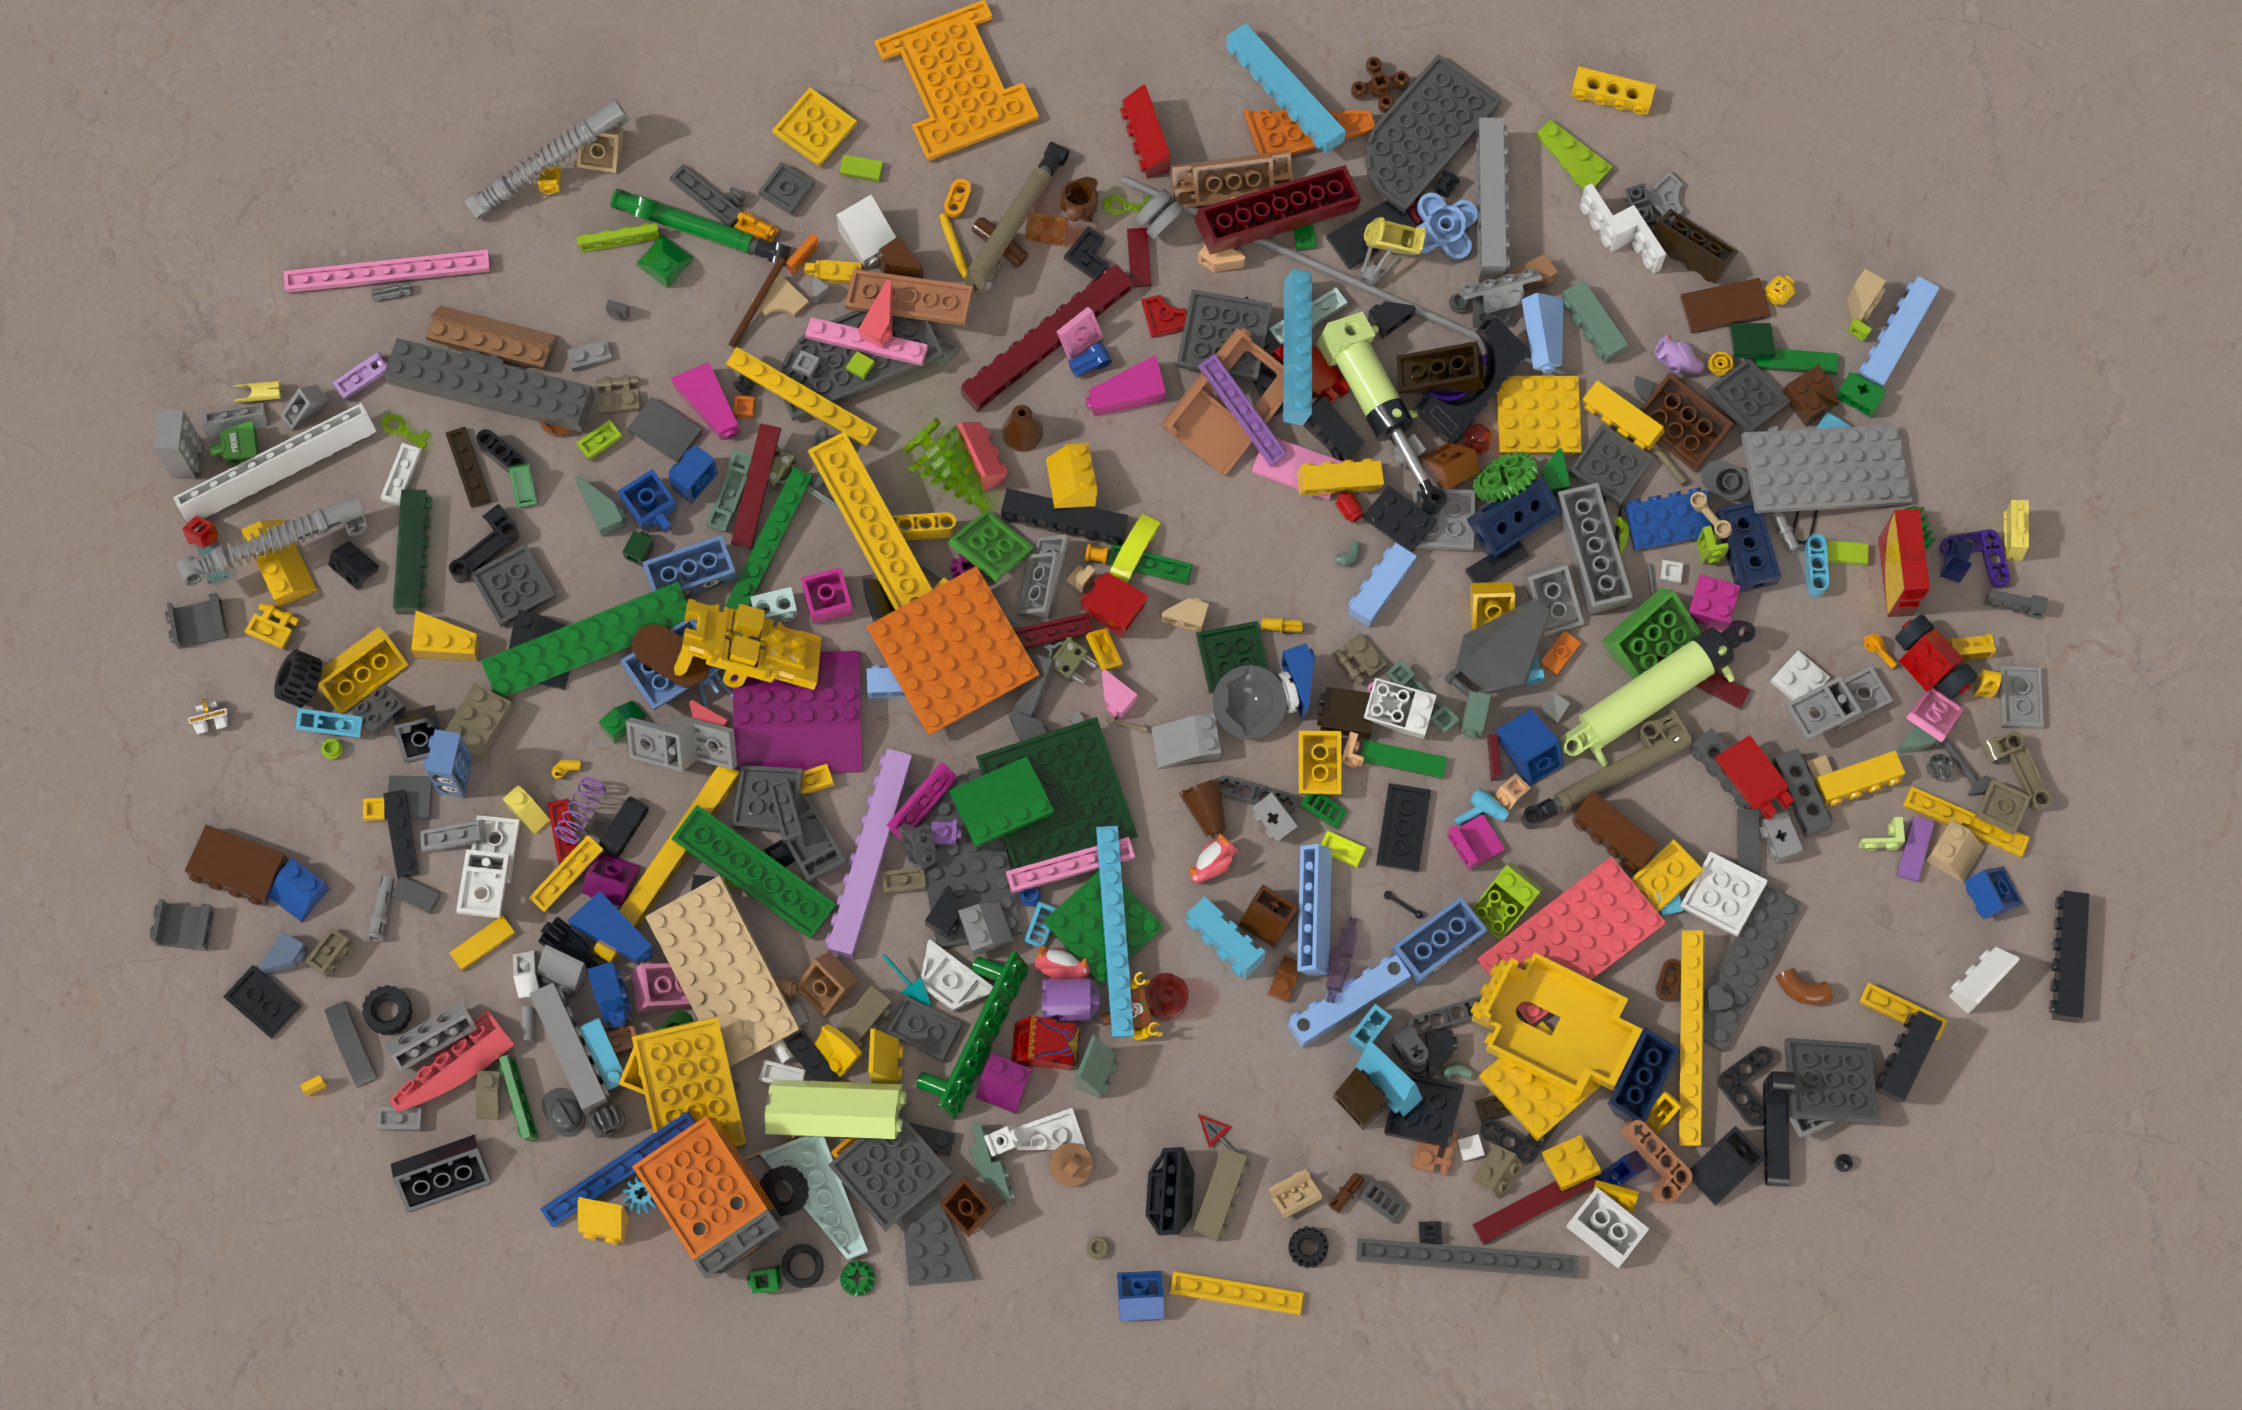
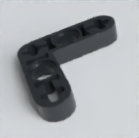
M1760 1046L1725 1070L1718 1078L1719 1088L1744 1121L1752 1127H1757L1764 1121L1765 1112L1743 1083L1772 1061L1773 1054L1765 1046ZM1758 1052L1761 1054L1765 1053L1767 1055L1765 1058L1766 1062L1762 1059L1755 1066L1753 1061L1759 1056ZM1740 1064H1748L1751 1068L1750 1074H1742L1739 1070ZM1724 1076L1726 1078L1731 1077L1733 1079L1731 1085L1734 1088H1736L1737 1085L1740 1087L1739 1089L1735 1090L1733 1094L1730 1093V1091H1732L1733 1089L1730 1086V1084L1725 1085L1723 1083L1725 1080ZM1736 1094H1745L1747 1103L1739 1104L1735 1098ZM1750 1103H1752L1753 1105L1750 1108L1753 1113H1759V1121H1757L1756 1119H1750V1116L1752 1114L1749 1111V1109H1747V1111L1744 1112L1743 1109L1747 1108V1106Z
M1494 1119L1485 1120L1481 1125L1480 1133L1484 1139L1493 1145L1496 1144L1515 1153L1522 1164L1529 1165L1535 1161L1559 1123L1544 1135L1545 1139L1542 1142H1536L1530 1133L1524 1140ZM1492 1124L1495 1126L1494 1131L1499 1134L1500 1130H1502L1504 1133L1500 1136L1499 1140L1497 1141L1495 1140L1497 1135L1493 1132L1487 1134V1128L1485 1126L1489 1127ZM1506 1136L1512 1137L1515 1141L1514 1146L1510 1148L1505 1147L1502 1142L1503 1138ZM1531 1144L1535 1146L1530 1153L1532 1158L1527 1157L1524 1159L1523 1152L1521 1151H1527Z

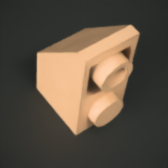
M1204 245L1198 253V263L1216 273L1243 268L1245 266V256L1240 250L1232 248L1210 255L1206 245Z

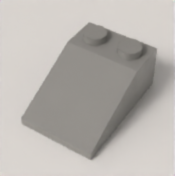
M1559 562L1523 574L1530 600L1536 598L1551 611L1545 626L1544 636L1584 624L1567 564Z
M1215 713L1194 715L1151 728L1157 769L1220 760L1221 749Z

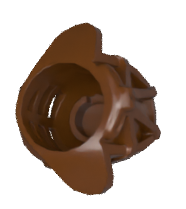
M1083 177L1070 181L1062 189L1060 208L1071 221H1092L1099 202V194L1096 191L1098 183L1095 178Z

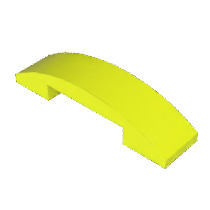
M1142 513L1123 544L1109 572L1111 575L1127 584L1129 583L1138 562L1149 542L1155 536L1161 522Z

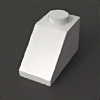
M534 950L513 954V977L519 998H531L529 993L540 989L539 976L536 973L537 964Z

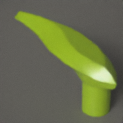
M1616 517L1614 523L1619 526L1618 544L1621 557L1627 545L1630 530L1626 519Z

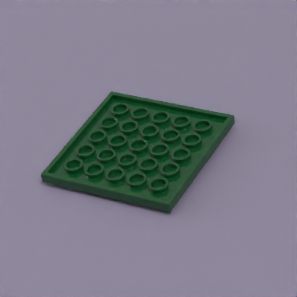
M1097 717L976 756L982 776L1027 756L1054 810L1053 815L1003 837L1014 869L1097 846L1096 827L1118 826L1119 839L1129 837L1131 840L1138 837Z

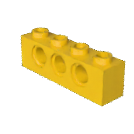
M1578 66L1570 96L1581 101H1592L1597 105H1608L1618 110L1633 111L1638 115H1648L1656 85ZM1589 86H1595L1597 89H1591ZM1609 91H1615L1617 94H1611ZM1632 95L1636 97V99H1631L1628 96Z

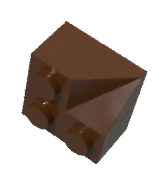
M1820 365L1815 366L1788 383L1783 390V393L1791 401L1790 407L1805 426L1839 406L1832 382Z
M964 1176L939 1205L967 1237H970L982 1230L1006 1201L991 1185Z

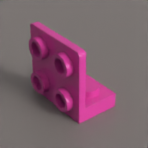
M1484 815L1478 816L1459 828L1454 825L1448 829L1446 835L1468 871L1502 853L1505 849Z

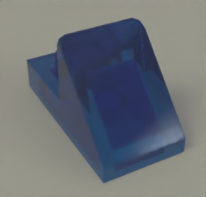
M1952 537L1939 577L1960 583L1972 565L1968 561L1974 543Z

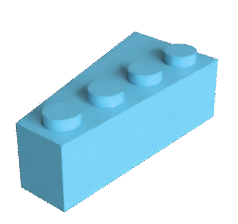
M1204 896L1186 913V924L1191 930H1197L1202 935L1201 939L1207 946L1212 945L1217 950L1216 954L1222 961L1225 962L1227 960L1232 965L1231 970L1238 977L1242 976L1246 979L1264 962L1266 952L1261 947L1256 949L1253 940L1248 935H1240L1241 932L1238 926L1230 920L1226 922L1224 920L1226 918L1224 913Z

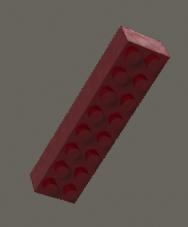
M1346 165L1199 208L1194 221L1211 255L1356 211L1361 197Z

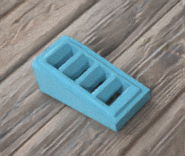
M1040 901L1037 904L1024 942L1039 948L1041 945H1046L1051 932L1043 923L1037 921L1038 917L1044 920L1048 917L1041 914L1040 910L1052 913L1057 909ZM1034 926L1044 928L1046 932L1042 933L1034 930ZM1031 934L1041 936L1043 940L1039 941L1031 938Z

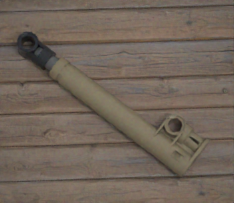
M1052 141L1048 144L1044 158L1041 160L1038 168L1034 169L967 271L965 284L973 286L974 294L982 295L985 291L986 282L996 278L1002 266L1004 251L1052 180L1051 176L1055 174L1059 165L1063 166L1067 161L1070 153L1069 149Z
M1671 709L1668 711V715L1643 723L1638 733L1643 748L1555 793V798L1552 800L1548 798L1536 805L1528 806L1521 818L1522 825L1527 829H1535L1539 824L1558 815V811L1566 812L1572 809V807L1583 803L1592 790L1600 794L1692 746L1691 736L1677 713ZM1644 730H1652L1654 736L1646 735ZM1534 814L1537 820L1530 821L1527 815Z

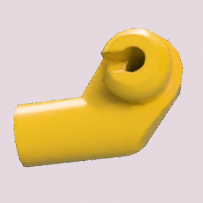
M562 759L552 768V776L555 779H560L570 770L581 771L582 762L581 760Z

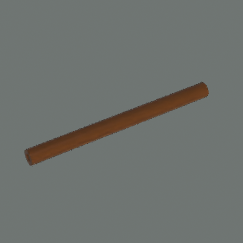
M778 258L730 340L729 346L736 348L786 263L785 259Z

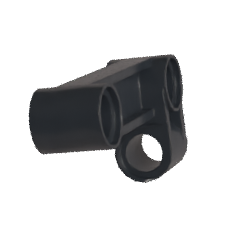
M497 504L482 516L494 531L449 564L451 576L457 583L468 581L471 576L470 573L483 567L510 544H514L519 540L520 535L516 524L500 504ZM508 529L514 530L510 535L504 534ZM458 568H464L461 574L455 573Z

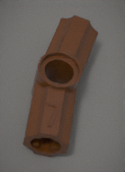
M979 217L972 226V232L987 242L996 226L986 218ZM1013 238L1004 251L1003 257L1017 268L1024 263L1029 254Z

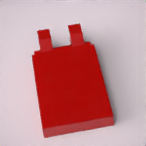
M1284 344L1275 349L1271 354L1282 365ZM1312 344V398L1324 396L1332 405L1338 395L1341 398L1344 397L1350 387L1346 379L1342 377L1341 372L1334 365L1329 367L1322 353Z
M1748 735L1715 757V761L1751 809H1759L1767 820L1774 817L1777 812L1769 802L1775 797L1784 809L1792 805L1794 800L1789 792L1786 791L1788 790V784L1751 735Z

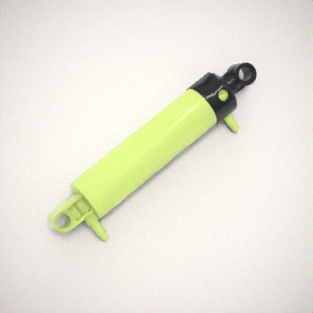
M1735 620L1721 633L1714 627L1706 629L1691 639L1689 643L1580 714L1581 724L1559 738L1561 752L1570 756H1576L1590 748L1603 767L1607 766L1608 762L1601 748L1720 670H1722L1729 682H1733L1735 678L1728 666L1734 662L1735 657L1732 650L1744 642L1751 641L1755 636V627L1747 621ZM1743 626L1744 633L1742 636H1740L1739 630ZM1572 740L1573 747L1570 750H1568L1567 744L1569 741Z

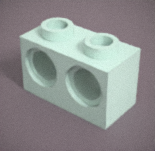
M791 587L750 597L753 607L758 609L768 608L770 610L767 614H764V618L773 620V624L779 621L790 622L795 617H798ZM783 603L790 604L788 609L780 608Z

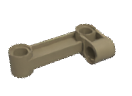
M2014 731L1992 738L1981 744L1989 763L2002 758L2009 759L2025 794L2031 796L2029 801L2031 810L2042 812L2050 805L2052 794L2047 790L2025 744V738L2020 732ZM2009 740H2014L2018 747L2011 746ZM2036 797L2043 798L2045 804H2040Z

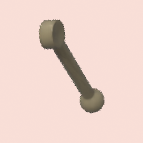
M1112 716L1106 719L1108 725L1118 724L1139 729L1144 733L1149 731L1148 725L1140 726L1115 720Z

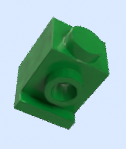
M780 1265L752 1269L749 1272L750 1275L747 1276L748 1287L752 1288V1294L778 1291L783 1287ZM762 1275L768 1276V1282L762 1280Z

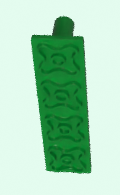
M1011 951L1005 965L980 956L974 960L972 971L996 982L949 1080L926 1072H921L917 1078L916 1087L941 1097L938 1106L953 1120H956L957 1116L961 1114L964 1102L972 1092L973 1082L976 1076L981 1073L983 1062L991 1052L994 1038L999 1035L1002 1022L1009 1014L1010 1005L1013 999L1017 997L1019 987L1028 974V965L1016 951Z

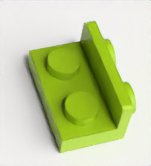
M1711 526L1703 527L1696 541L1702 565L1708 563L1709 565H1717L1721 563L1729 548L1728 543L1716 545L1718 544L1717 535L1712 531Z

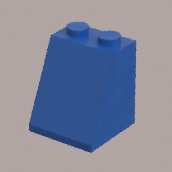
M1531 709L1518 715L1517 718L1507 724H1503L1496 730L1498 743L1529 786L1564 766L1559 740Z

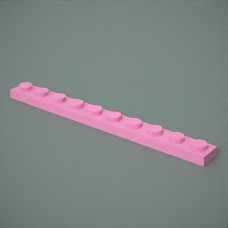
M488 250L288 270L284 271V287L286 293L490 272Z

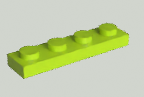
M644 223L637 227L626 226L620 230H604L597 234L585 233L576 237L579 252L582 253L657 240L660 235L657 223Z

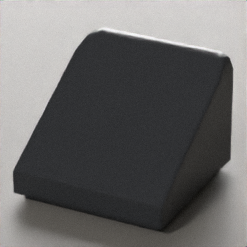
M783 840L764 849L768 856L784 867L795 862L791 851Z

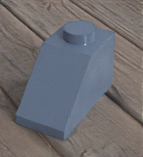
M282 931L258 968L265 975L295 968L305 960L308 948L302 942Z

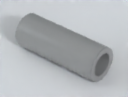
M532 1006L521 1007L522 1043L534 1042V1007Z

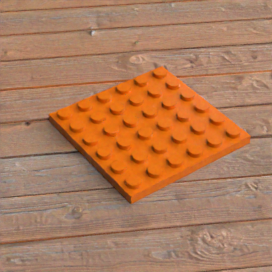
M977 566L866 626L928 737L1039 676L1037 669Z

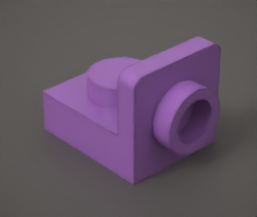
M953 819V822H932L931 835L934 845H957V839H961V826H958L957 819Z

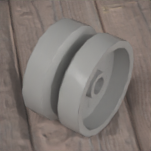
M1165 188L1156 197L1151 198L1141 209L1142 211L1134 218V221L1140 227L1146 226L1151 220L1153 221L1147 229V234L1153 240L1185 209L1178 201L1172 203L1168 208L1165 207L1172 199V195Z

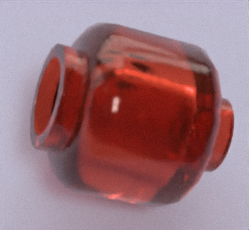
M1483 424L1471 425L1465 432L1464 446L1476 450V455L1487 452L1491 446V430Z

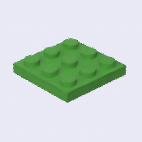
M985 510L950 538L948 543L995 582L1031 554L1034 549L1031 544L988 510Z

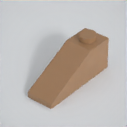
M1545 253L1507 273L1515 275L1522 273L1525 269H1536L1542 275V280L1523 284L1524 291L1539 290L1543 287L1548 288L1555 283L1558 274Z

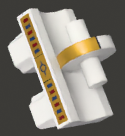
M207 697L202 698V705L195 706L196 712L204 711L205 714L188 718L189 724L193 723L197 734L209 731L206 720L214 718L216 729L229 726L227 714H230L229 708L211 712L212 708L218 707L217 702H208Z

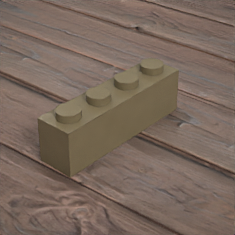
M1222 1147L1192 1233L1214 1241H1218L1219 1236L1224 1237L1228 1226L1224 1224L1226 1216L1231 1217L1235 1206V1204L1231 1203L1233 1196L1239 1195L1242 1184L1239 1183L1241 1175H1246L1250 1164L1246 1162V1155Z

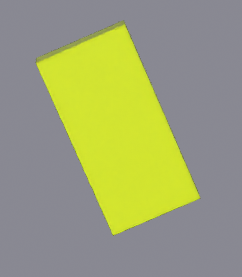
M1328 830L1321 845L1332 850L1333 858L1356 868L1366 850V847Z

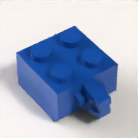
M653 469L618 490L620 500L642 531L659 525L664 533L672 529L667 518L678 508L674 498Z
M613 962L587 969L594 997L600 1008L604 1024L612 1025L613 1028L626 1025V1021L630 1020L628 1011L632 1010L627 997V989L620 969L615 970Z

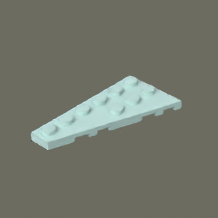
M804 1136L760 1153L771 1169L789 1165L797 1168L799 1172L804 1174V1178L808 1181L809 1197L803 1207L847 1260L868 1253L842 1182L828 1166L833 1159L824 1136ZM781 1180L793 1194L791 1184L785 1180Z

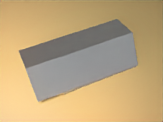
M1069 535L1038 537L1035 554H1029L1027 558L1017 610L1018 615L1049 620L1070 545Z

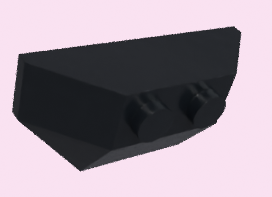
M1184 1147L1163 1148L1161 1155L1156 1159L1148 1172L1146 1217L1159 1236L1179 1235L1192 1218L1195 1173Z

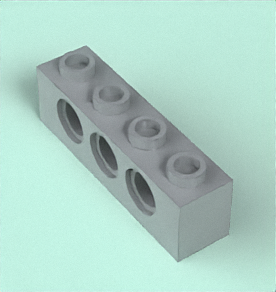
M460 1002L386 1043L385 1046L399 1072L477 1030V1027L463 1002Z

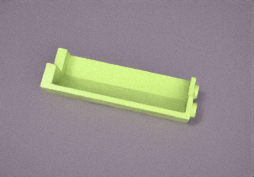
M774 1080L769 1086L770 1103L766 1105L765 1134L895 1139L899 1132H902L903 1123L902 1119H899V1111L906 1104V1092L903 1091V1084Z

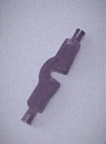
M1349 917L1347 928H1342L1338 944L1333 948L1329 956L1330 973L1326 984L1329 991L1326 998L1328 1003H1335L1337 992H1342L1344 982L1349 973V964L1339 960L1354 956L1357 939L1355 927L1358 921L1355 917L1353 919Z

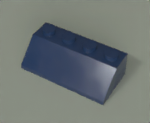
M1647 1027L1643 1028L1607 1103L1614 1115L1625 1122L1631 1120L1646 1122L1680 1048Z

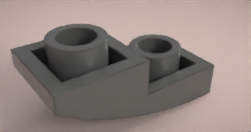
M1645 183L1625 189L1630 207L1633 205L1636 207L1648 227L1655 225L1657 222Z

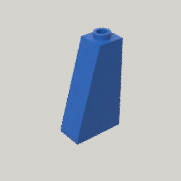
M601 891L568 919L573 929L637 965L641 962L646 963L653 956L654 949L652 945Z

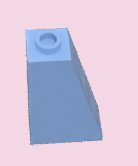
M1535 293L1521 299L1533 369L1541 370L1543 373H1550L1555 370L1554 368L1562 365L1563 298Z

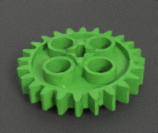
M1515 451L1513 455L1507 453L1506 457L1500 455L1498 460L1492 459L1491 464H1485L1486 468L1480 469V474L1475 475L1476 479L1473 480L1474 485L1472 486L1476 495L1482 501L1490 502L1492 500L1495 503L1500 499L1502 502L1505 497L1511 499L1513 494L1519 495L1520 490H1526L1525 486L1532 484L1530 480L1536 479L1535 475L1538 474V466L1533 456H1530L1529 453L1525 454L1524 451L1520 454Z

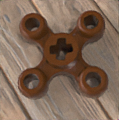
M1371 57L1366 62V71L1372 76V79L1366 83L1362 81L1354 82L1351 87V95L1355 99H1362L1365 95L1372 93L1373 96L1379 98L1378 109L1382 113H1386L1394 104V100L1389 96L1388 91L1395 87L1404 89L1409 83V76L1404 71H1398L1394 76L1388 77V75L1381 72V60L1378 57Z

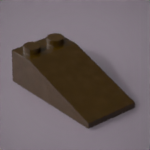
M1477 341L1396 356L1399 393L1469 392L1485 389L1483 356Z

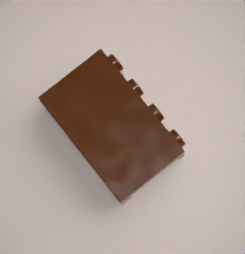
M205 825L185 868V872L189 876V880L201 884L203 881L208 883L209 887L214 890L221 891V889L229 891L228 894L233 897L241 898L243 896L249 898L248 901L252 904L260 906L262 903L267 905L269 902L267 899L281 866L287 864L288 857L285 853Z

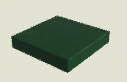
M1730 323L1729 329L1733 358H1775L1771 323Z

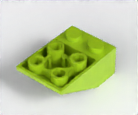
M1511 862L1504 867L1476 902L1472 911L1487 930L1501 941L1544 891V888Z

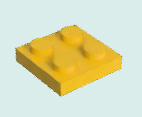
M1581 1135L1542 1152V1157L1561 1191L1601 1174L1600 1167Z

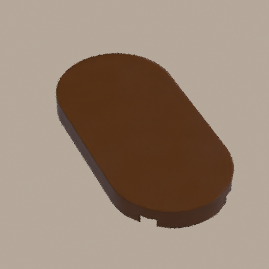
M649 624L639 629L634 635L632 649L636 658L674 684L683 688L697 686L704 682L709 674V665L706 664V660L693 656L687 672L682 676L675 675L674 666L682 649L683 638L668 628L659 624Z

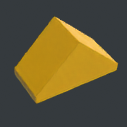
M1665 1091L1653 1105L1645 1124L1657 1135L1679 1111L1682 1105Z

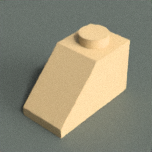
M1188 598L1163 611L1161 622L1201 632L1208 613L1209 604L1200 598Z

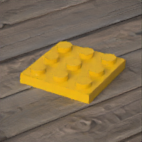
M809 87L772 129V134L820 167L857 125V120Z

